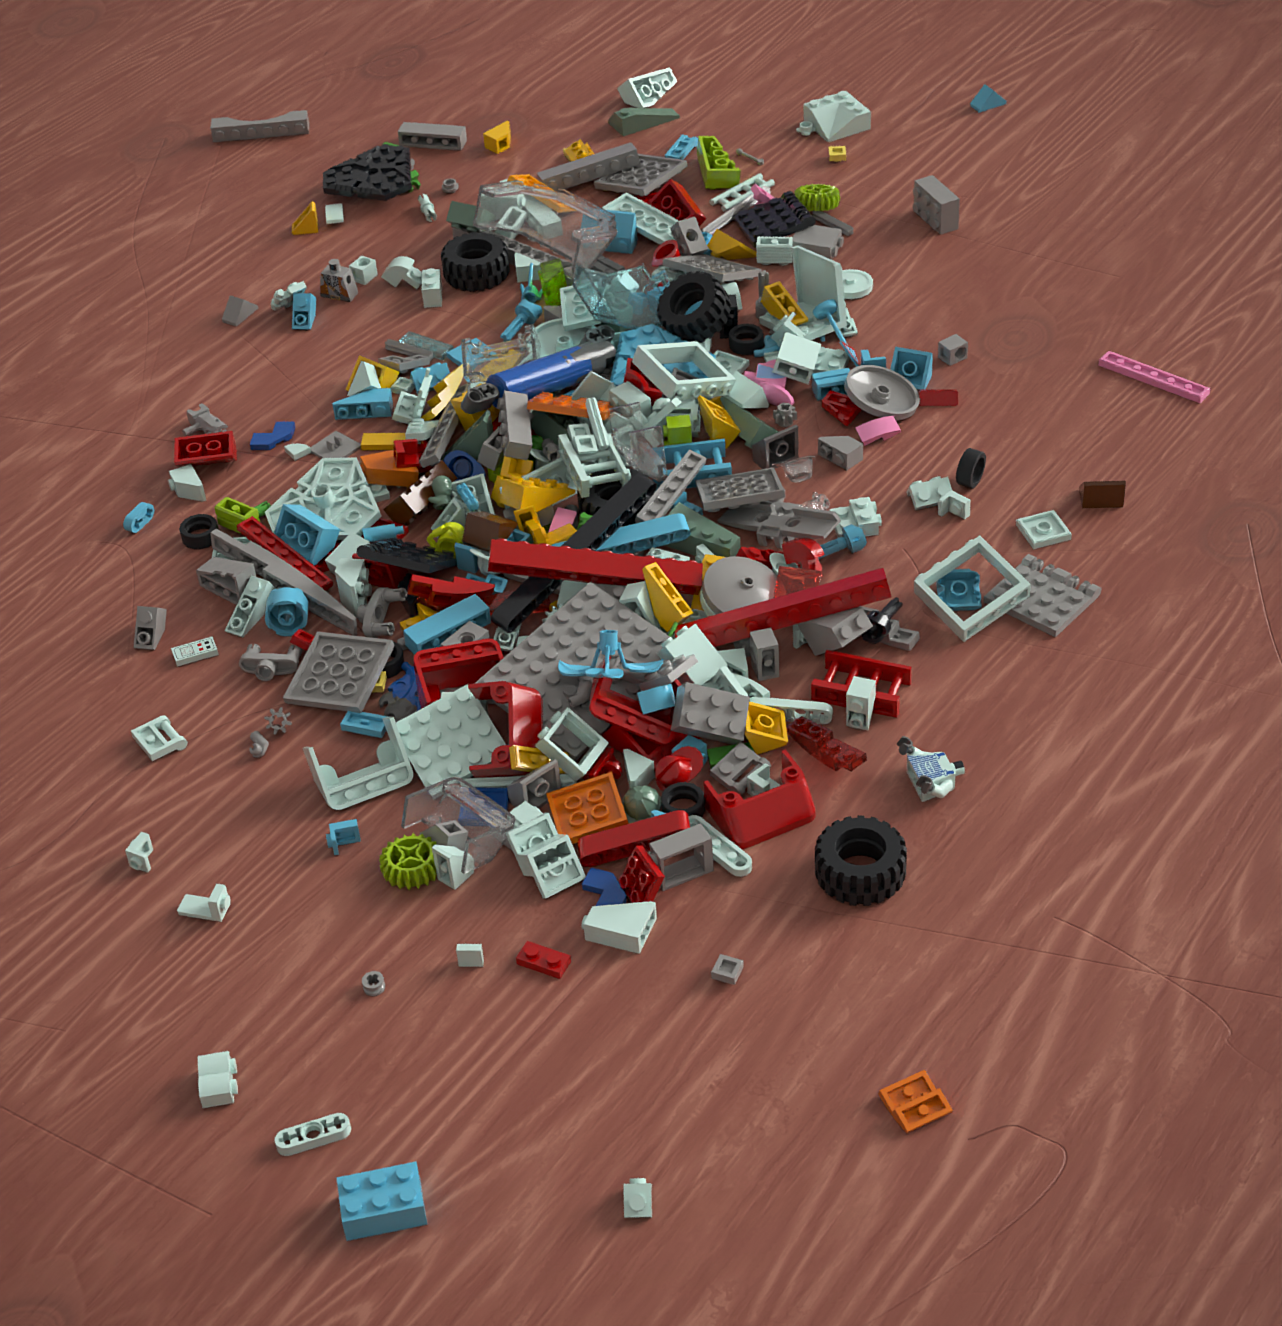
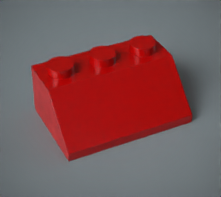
M672 179L647 203L679 221L695 217L699 227L707 219L684 187Z
M233 431L175 438L174 464L178 468L189 464L198 466L237 461V448Z

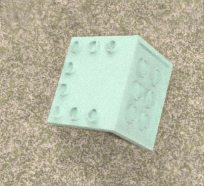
M798 245L792 247L797 293L796 303L809 319L808 322L797 326L805 333L802 338L813 340L835 331L828 318L816 319L813 315L814 308L829 299H834L837 303V310L831 315L839 329L846 327V303L844 301L841 264ZM769 312L759 317V323L769 329H773L780 321Z

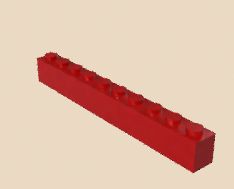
M499 538L496 540L491 539L488 572L627 586V584L645 581L642 569L656 562L679 593L699 595L702 587L703 563H697L694 560L678 561L674 558L661 559L651 555L643 557L635 556L631 553L617 554L611 551H592L589 548L556 547L546 543L512 542Z
M879 568L677 625L675 638L678 637L676 633L684 626H687L689 629L696 624L713 647L749 638L750 632L767 628H771L774 631L888 599L892 596L884 568Z

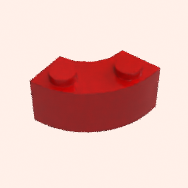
M627 358L623 383L628 381L651 398V406H653L657 399L662 398L663 393L632 362V358Z

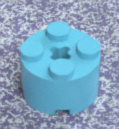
M284 587L270 592L266 601L265 623L269 629H273L280 636H293L298 629L305 628L308 620L309 605L303 591L299 588Z

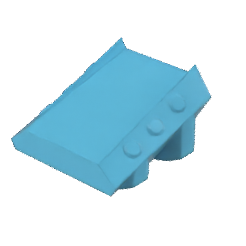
M954 569L936 581L937 596L952 611L982 608L979 588L980 575L970 569Z

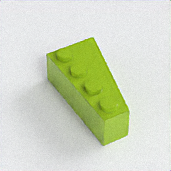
M698 136L696 154L705 188L712 190L716 188H733L739 184L741 170L736 168L735 162L728 158L729 154L722 150L723 146L715 136Z

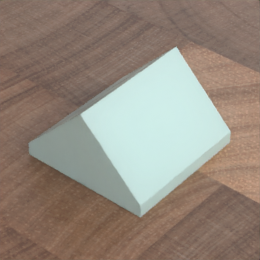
M736 371L732 375L736 379L730 395L724 397L741 408H768L769 403L763 388Z

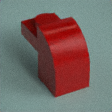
M799 538L781 544L786 564L801 562L805 582L822 577V566L818 558L825 554L822 547L815 540Z

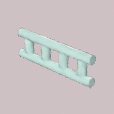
M759 173L712 198L710 204L714 206L719 203L722 205V211L726 212L753 194L750 189L751 185L757 184L761 188L763 186L772 187L775 185L773 179L767 182L762 180L763 175ZM744 190V191H746L747 193L741 195V194L738 193V192ZM729 197L734 198V200L728 201L726 199Z

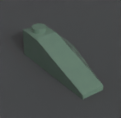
M623 108L620 111L614 112L608 119V123L622 136H626L679 119L680 115L669 108Z
M721 396L720 400L741 431L739 436L746 441L745 445L752 449V445L779 432L744 408Z

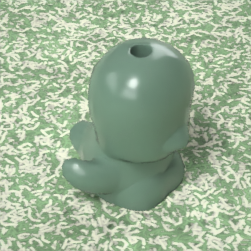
M441 475L432 481L435 497L428 498L431 503H434L432 506L436 510H444L452 500V482L449 477Z

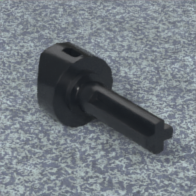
M895 597L880 612L870 611L866 614L873 627L861 634L864 641L870 644H877L890 632L891 624L889 620L903 606V603L899 602V598Z

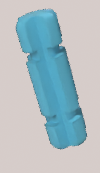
M466 483L458 484L456 487L457 492L468 509L472 512L475 509L478 510V501Z

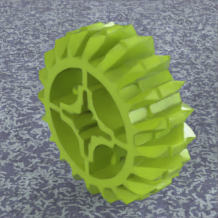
M812 184L796 188L794 193L796 198L799 199L809 212L833 210L838 207L840 201L839 189L831 185Z
M413 832L411 836L404 834L403 838L395 837L394 842H388L387 847L382 848V854L379 859L380 871L385 880L389 881L392 886L397 885L399 889L406 886L409 890L414 886L419 889L422 884L428 886L429 880L435 881L437 873L432 847L437 845L436 841H432L431 836L425 838L423 833L416 836Z

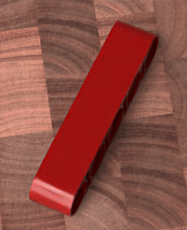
M677 810L581 837L577 842L580 864L585 867H594L630 857L635 846H643L648 852L650 851V843L690 828L688 814L685 811Z

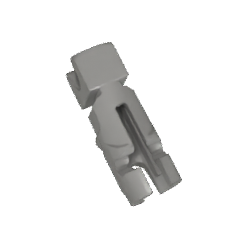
M199 404V408H201L199 411L187 410V417L192 426L182 430L184 436L191 435L199 430H203L205 434L227 431L222 430V428L226 429L228 426L212 415L209 408L204 404Z

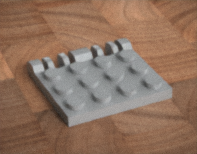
M1027 554L1015 570L1031 584L1030 596L1006 612V614L1056 637L1099 597L1102 589L1095 584L1091 585L1090 582L1085 581L1076 590L1075 588L1080 580L1078 576L1074 575L1072 577L1071 573L1061 568L1055 569L1052 564L1046 566L1043 572L1040 573L1039 571L1042 570L1044 565L1043 560H1037V557ZM1004 578L984 596V603H991L1014 586Z

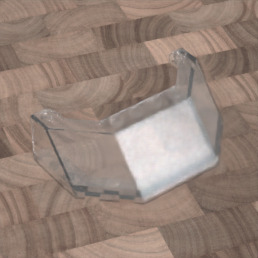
M518 180L480 185L473 226L479 228V231L486 233L492 230H501L522 234L529 241L537 242L541 247L552 250L554 254L564 256L567 261L572 263L571 267L564 269V274L569 279L586 276L617 235L614 214L565 189L558 188L557 191L547 190V186L534 184L533 187L523 185V181Z

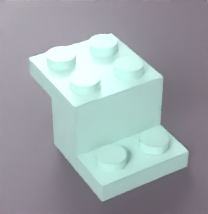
M544 813L505 833L523 875L534 877L542 898L546 899L585 879L586 875L569 836L557 833L549 813Z

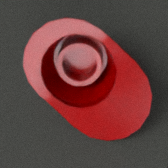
M667 240L657 247L653 255V267L663 265V258L681 256L677 241Z
M686 746L660 759L655 769L656 783L659 789L664 791L672 784L680 782L689 783L695 778L703 766L701 752L695 747Z

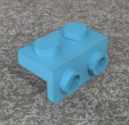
M435 363L430 367H419L411 371L410 379L413 381L416 393L418 394L427 368H430L429 375L433 376L429 391L435 390L433 387L450 373L447 363Z

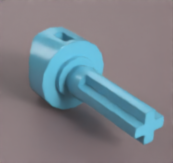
M523 298L515 307L516 318L500 336L504 342H510L525 323L534 324L542 315V307Z
M852 524L843 527L842 537L820 545L825 555L818 559L846 547L851 553L862 550L867 544L863 530Z

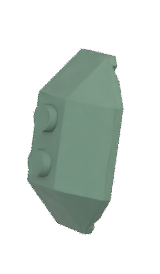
M487 410L442 455L440 460H444L445 456L450 452L459 450L468 453L477 461L482 444L494 432L491 412Z

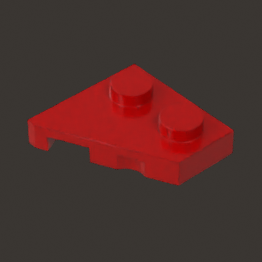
M831 390L821 400L822 407L845 426H849L862 410L851 401L848 395Z

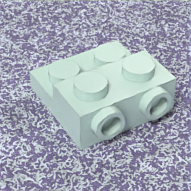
M869 497L851 499L847 507L830 509V511L836 512L841 520L834 528L838 538L842 537V528L851 524L861 528L865 537L879 535V526H882L881 515L876 514V502H871Z

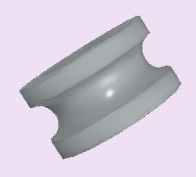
M371 971L363 976V990L367 995L377 996L385 990L384 977L380 972Z

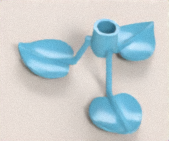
M601 630L591 666L571 665L559 660L558 671L564 676L615 679L621 678L624 675L621 669H609V655H614L616 650L618 651L623 668L629 669L630 672H656L662 666L663 659L648 663H626L621 650V643L618 642V631ZM600 651L605 655V669L595 668Z

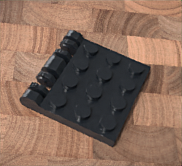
M792 191L783 193L780 198H773L765 204L755 205L749 210H742L738 214L733 215L734 222L754 248H756L757 237L759 236L785 237L809 228L816 222L815 218Z
M390 538L361 545L357 548V555L360 558L425 573L457 566L456 556L452 551L442 550V552H438L431 546L420 548L416 547V543L403 542L399 538Z

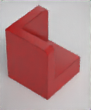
M417 439L394 440L393 457L396 468L420 466L417 454Z

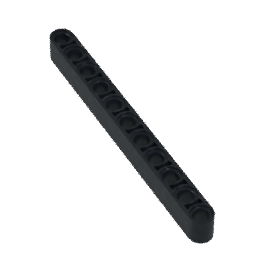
M637 473L562 546H569L573 549L589 548L592 551H596L652 497L657 489V483L645 475ZM529 576L495 609L491 615V622L505 632L511 633L564 580Z

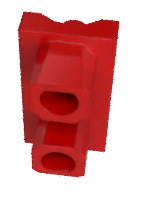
M607 748L603 754L599 755L593 763L594 767L587 771L583 779L585 781L612 772L614 779L621 777L623 773L620 767L621 762L614 757L613 748Z

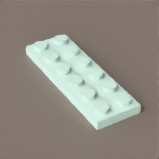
M628 193L602 207L604 210L636 213L637 232L658 244H662L667 240H675L672 237L670 228L679 220Z

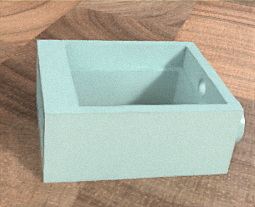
M567 707L563 712L557 711L549 720L552 724L549 728L545 726L538 734L539 741L535 747L551 761L556 759L559 767L573 780L577 781L587 773L609 742ZM561 723L590 748L578 764L549 740Z

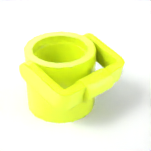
M447 522L432 530V533L427 537V542L431 547L435 548V551L442 552V550L454 552L456 556L455 542L463 544L464 527L456 522ZM434 537H438L437 543L433 539Z

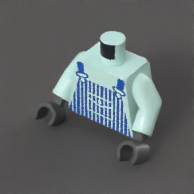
M905 736L901 737L897 742L899 753L901 755L907 753V774L922 802L934 797L944 798L955 788V776L965 773L963 762L950 763L944 752L930 753L921 751L912 746V741Z

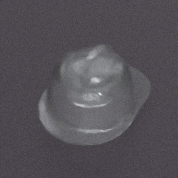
M805 456L791 461L774 463L771 466L783 467L787 478L792 482L799 483L812 477L813 462L816 460V457Z

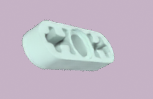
M335 1113L283 1129L275 1136L277 1151L283 1156H291L342 1140L351 1132L349 1118L343 1113ZM340 1124L342 1128L337 1129L335 1125ZM327 1127L328 1133H325L324 1128ZM317 1130L320 1132L316 1138L310 1139L306 1137L310 1131ZM290 1140V1144L285 1145L284 1141Z

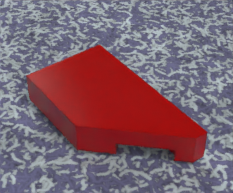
M298 629L291 637L290 643L307 651L315 636Z

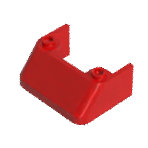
M482 639L418 651L414 655V671L421 708L439 700L440 690L477 682L504 658L499 643L494 639Z
M506 681L468 684V689L478 700L493 699L499 704L508 703L509 745H502L494 749L491 755V764L469 766V771L475 778L524 776L530 773L512 770L509 748L513 745L536 748L535 745L539 741L537 736L543 729V699L539 691Z
M786 749L782 751V772L780 776L783 785L743 800L741 795L734 791H727L718 795L709 781H704L706 810L724 835L740 849L752 847L811 823L815 819V805L804 773Z

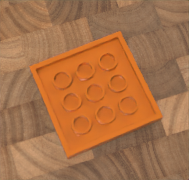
M541 392V394L536 395L527 403V409L589 418L585 405L587 398L580 397L577 400H573L572 396L569 395L553 397V393ZM599 400L597 402L601 418L606 420L614 411V406H611L609 401Z

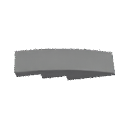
M859 606L863 608L866 614L870 611H879L877 609ZM890 619V632L882 639L881 643L910 651L920 639L919 632L900 628L898 620Z

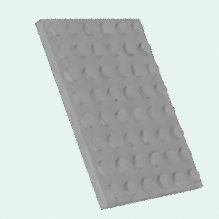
M590 582L474 684L506 681L534 688L539 691L543 699V728L545 726L550 727L552 723L549 720L557 711L563 712L568 707L602 736L613 725L591 714L589 710L590 701L571 708L567 700L569 697L578 694L580 687L578 684L580 681L589 680L592 683L593 677L564 676L558 671L559 660L571 665L591 666L596 653L597 642H599L600 631L616 630L618 631V642L621 643V650L624 656L642 663L661 660L657 653L663 649L661 644L670 636ZM617 650L614 655H609L611 657L609 669L612 668L619 656ZM600 651L595 668H597L605 658V655L602 654V651ZM621 678L612 679L611 690L639 701L637 692L642 691L639 685ZM489 699L508 713V703L499 704L493 699ZM562 723L549 738L563 752H567L569 757L575 762L590 749Z

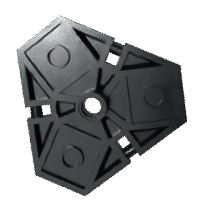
M388 144L376 146L367 150V152L357 155L355 159L350 158L323 172L324 194L353 197L354 194H357L358 198L387 201L412 189L409 147L391 146Z

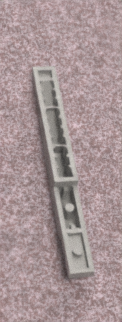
M218 529L210 532L212 548L232 560L253 563L255 573L262 576L264 580L269 581L276 589L284 587L301 589L308 600L309 611L351 635H357L356 617L328 592L296 568L252 541L243 544Z

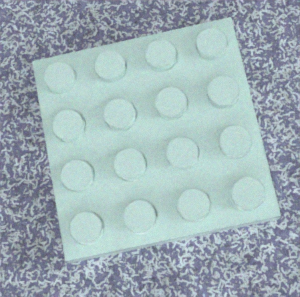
M468 684L396 722L408 759L431 799L460 784L464 779L471 778L473 775L469 771V766L491 764V755L494 749L506 745L480 701L468 689Z

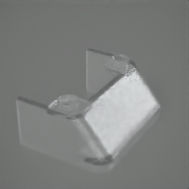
M639 402L609 408L613 444L627 464L658 482L665 481L667 478V468L661 426L643 429Z
M450 777L405 796L401 827L405 829L423 822L430 828L436 824L456 820L468 831L461 872L465 874L494 859L507 840L505 833L514 829L516 819L514 815L464 779Z

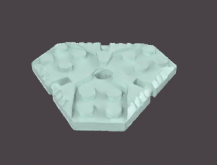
M357 457L322 458L297 481V489L290 488L265 511L271 530L274 533L283 504L302 505L338 527L340 532L337 540H344L351 532L361 537L363 535L362 529L370 528L381 517Z

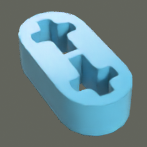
M145 502L139 503L125 517L123 522L124 529L133 533L139 532L153 518L154 506Z

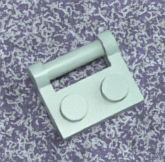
M160 716L131 730L134 740L152 761L176 749L183 750L188 744L187 740L180 736L170 725V720L166 716ZM158 729L164 730L171 740L167 741Z

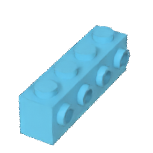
M474 594L404 629L405 646L414 655L421 650L441 647V643L468 621L481 627L490 624V609Z

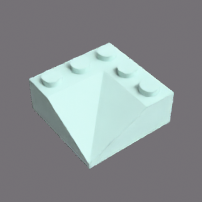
M840 91L837 94L827 95L824 98L811 100L803 104L804 121L812 122L813 127H816L815 132L827 142L871 129V111L847 91Z

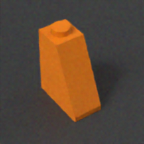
M393 450L360 456V466L368 484L410 487L418 480L419 471L416 467L396 468Z

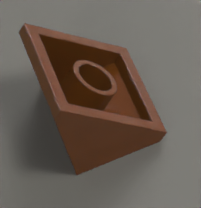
M1126 481L1083 482L1079 486L1082 508L1123 507Z
M485 511L467 513L462 542L463 544L489 552L491 539L502 538L507 540L518 523Z

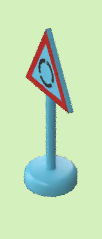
M829 299L817 305L813 310L815 318H828L840 339L839 343L856 367L861 366L855 349L846 343L831 316L837 310L836 301Z

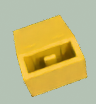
M512 476L511 479H503L500 503L517 510L533 505L536 512L574 494L575 490L569 488L568 484L560 483L555 479L541 481L539 478L529 477L528 480H523L524 478Z

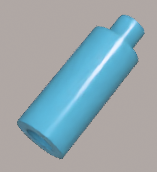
M395 523L362 529L364 539L369 542L397 538L398 534H404L403 526L395 527Z

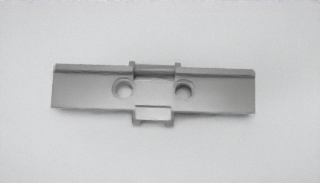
M760 502V504L753 506L743 504L738 508L728 509L717 520L720 524L756 531L760 546H767L766 537L767 539H774L775 546L778 549H782L783 539L785 542L795 538L825 539L841 522L839 516L834 511L798 506L792 508L794 516H786L780 512L776 513L773 504L769 502Z

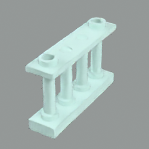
M606 429L605 433L609 446L608 449L599 450L598 453L578 455L567 435H558L559 453L582 498L589 497V488H592V485L620 480L622 486H624L631 479L630 470L626 469L613 444L612 436L607 433ZM608 457L609 459L608 462H602L586 466L584 464H581V462L595 460ZM614 469L615 473L601 476H587V473Z

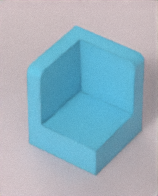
M868 349L861 350V365H876L886 368V357L871 358Z

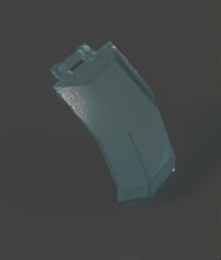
M577 262L573 287L594 320L634 330L649 324L662 327L657 317V304H659L660 295L663 294L656 284L662 282L665 287L670 285L666 271H660L652 277L642 263L635 268L603 273L584 268L580 262Z

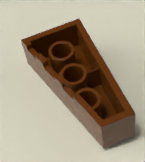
M442 460L383 510L393 522L402 525L405 523L408 526L416 519L414 515L417 513L421 515L429 508L427 506L430 503L428 498L435 497L432 489L434 478L444 475L449 477L451 482L458 478Z

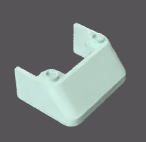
M394 717L382 718L390 740L382 742L377 747L376 754L379 763L340 778L337 777L333 767L329 765L319 766L313 747L303 748L313 779L330 808L341 810L405 786L412 781L413 770Z

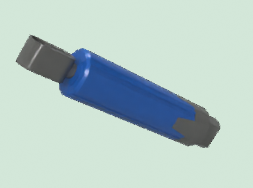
M607 325L590 329L585 333L577 346L490 375L485 384L473 387L467 391L461 402L462 410L467 414H475L489 409L492 405L497 408L498 400L503 397L504 391L527 394L529 401L536 395L541 394V392L552 393L578 384L584 380L590 371L601 375L605 369L610 367L615 359L616 350L610 343L615 335L614 330Z

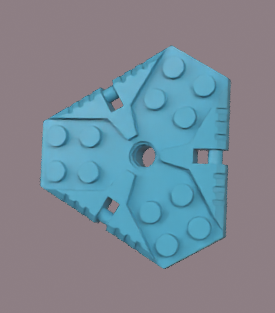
M654 324L621 332L610 381L614 383L615 387L623 384L627 358L633 359L638 345L688 341H682L680 337ZM693 362L662 364L670 373H672L675 367L699 379L708 378Z

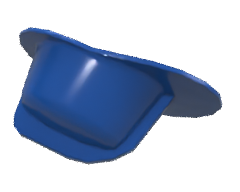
M452 451L443 460L458 478L455 481L483 473L484 477H486L482 465L464 451Z

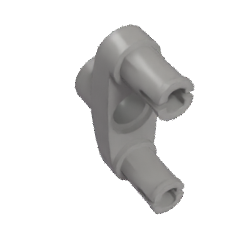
M378 588L368 604L358 607L357 617L359 622L363 623L362 629L365 637L378 638L379 636H392L394 634V624L392 622L383 623L389 603L406 600L407 592L405 588Z
M249 644L246 652L242 654L239 660V666L245 672L255 674L258 679L269 681L274 675L295 672L299 665L302 648L298 646L294 648V645H291L287 654L260 653L261 648L259 645L254 644L253 646Z

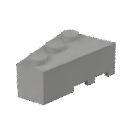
M217 557L211 558L196 570L201 587L235 605L238 604L251 575L256 577L253 563Z

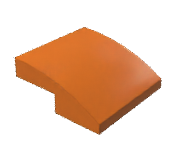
M925 1070L887 1086L878 1093L890 1114L906 1133L953 1112L940 1088H935Z

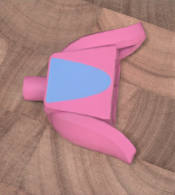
M776 359L766 363H759L756 373L745 371V377L763 388L769 404L775 406L781 403L794 404L793 397L785 389L786 378L788 377L772 372Z

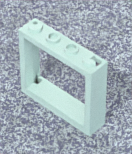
M697 341L638 345L632 360L636 367L670 400H673L675 397L679 400L695 399L699 395L704 398L728 396L736 381ZM693 362L708 378L678 381L662 364Z
M981 536L974 540H969L961 549L953 551L945 560L935 563L930 570L919 574L914 580V593L963 642L1030 596L1031 584ZM977 553H980L1014 587L963 622L929 586Z

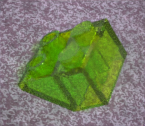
M558 258L539 263L541 270L538 271V276L546 306H561L560 288L567 287L561 259Z

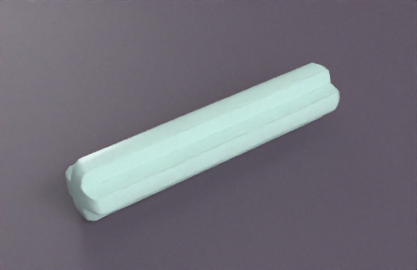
M594 397L587 398L585 405L599 450H606L609 443L597 401Z

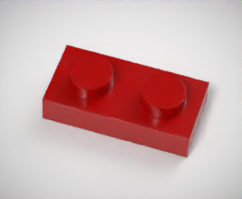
M530 941L525 943L516 957L517 965L561 979L571 963V955Z

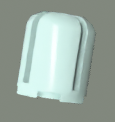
M668 398L657 399L652 406V413L654 411L658 413L662 409L660 405ZM698 399L680 400L682 403L667 417L689 415L692 437H699L701 415L698 410ZM666 417L655 427L663 437V425H666Z

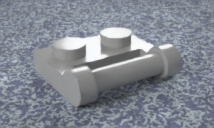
M740 742L710 770V775L728 790L742 795L747 787V776L765 763L770 768L771 764L766 758L760 757ZM752 764L755 765V767L743 779H741L739 782H734Z

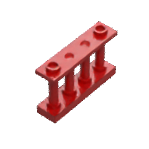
M826 650L825 669H828L824 680L813 679L811 683L812 701L846 707V694L853 677H858L859 675L876 680V687L879 680L892 682L888 693L876 691L872 713L898 717L900 696L897 695L901 684L910 686L911 666ZM837 671L849 673L845 685L832 682Z

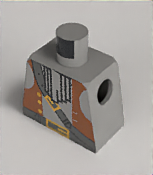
M331 259L329 265L326 266L320 275V295L324 298L351 302L358 294L352 271L348 267L340 266L338 259Z

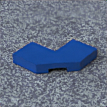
M276 422L272 433H253L250 442L251 450H271L276 447L277 443L292 439L296 427L295 422Z
M590 868L582 883V890L601 894L596 906L625 904L627 902L626 894L612 872Z

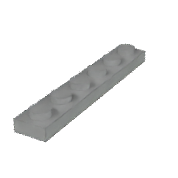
M689 449L637 514L635 522L640 523L664 517L705 465L707 458Z

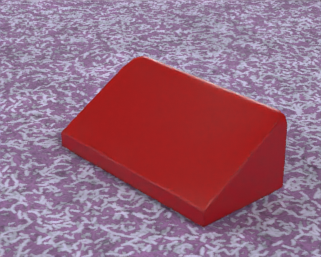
M956 389L919 390L920 406L958 405V391Z

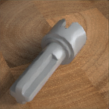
M766 270L758 273L759 299L755 302L757 319L762 314L768 312L761 303L763 289L769 285V273Z

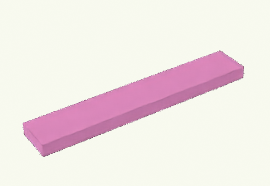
M1108 351L1099 359L1098 365L1198 403H1201L1210 394V388L1111 351Z

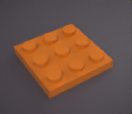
M612 772L546 793L558 834L568 835L572 844L577 843L581 837L629 824Z

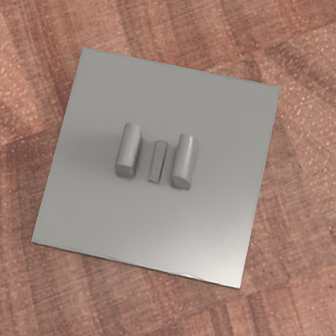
M334 431L310 448L311 453L321 459L347 458L360 449L361 444L338 431Z

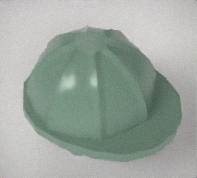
M648 785L632 787V789L627 791L623 797L622 805L628 823L651 818V811H660L661 797L655 789Z

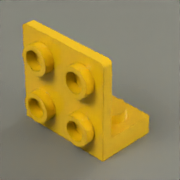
M533 519L525 522L534 544L546 543L551 546L555 543L567 541L577 531L568 523L546 533L544 527L540 523L536 524Z

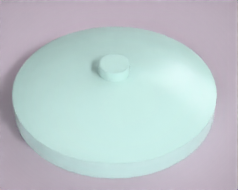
M562 318L544 322L529 333L527 337L528 353L530 355L535 354L536 359L577 346L585 333L596 327L592 325L565 331Z

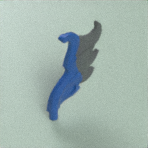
M404 662L401 665L406 674L394 681L388 687L389 692L385 693L379 700L380 708L384 704H388L384 711V716H394L395 722L422 709L419 698L416 696L418 691L414 667L408 662Z

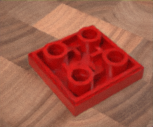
M635 846L632 855L628 859L626 868L620 876L619 884L632 903L653 902L665 876L643 846Z

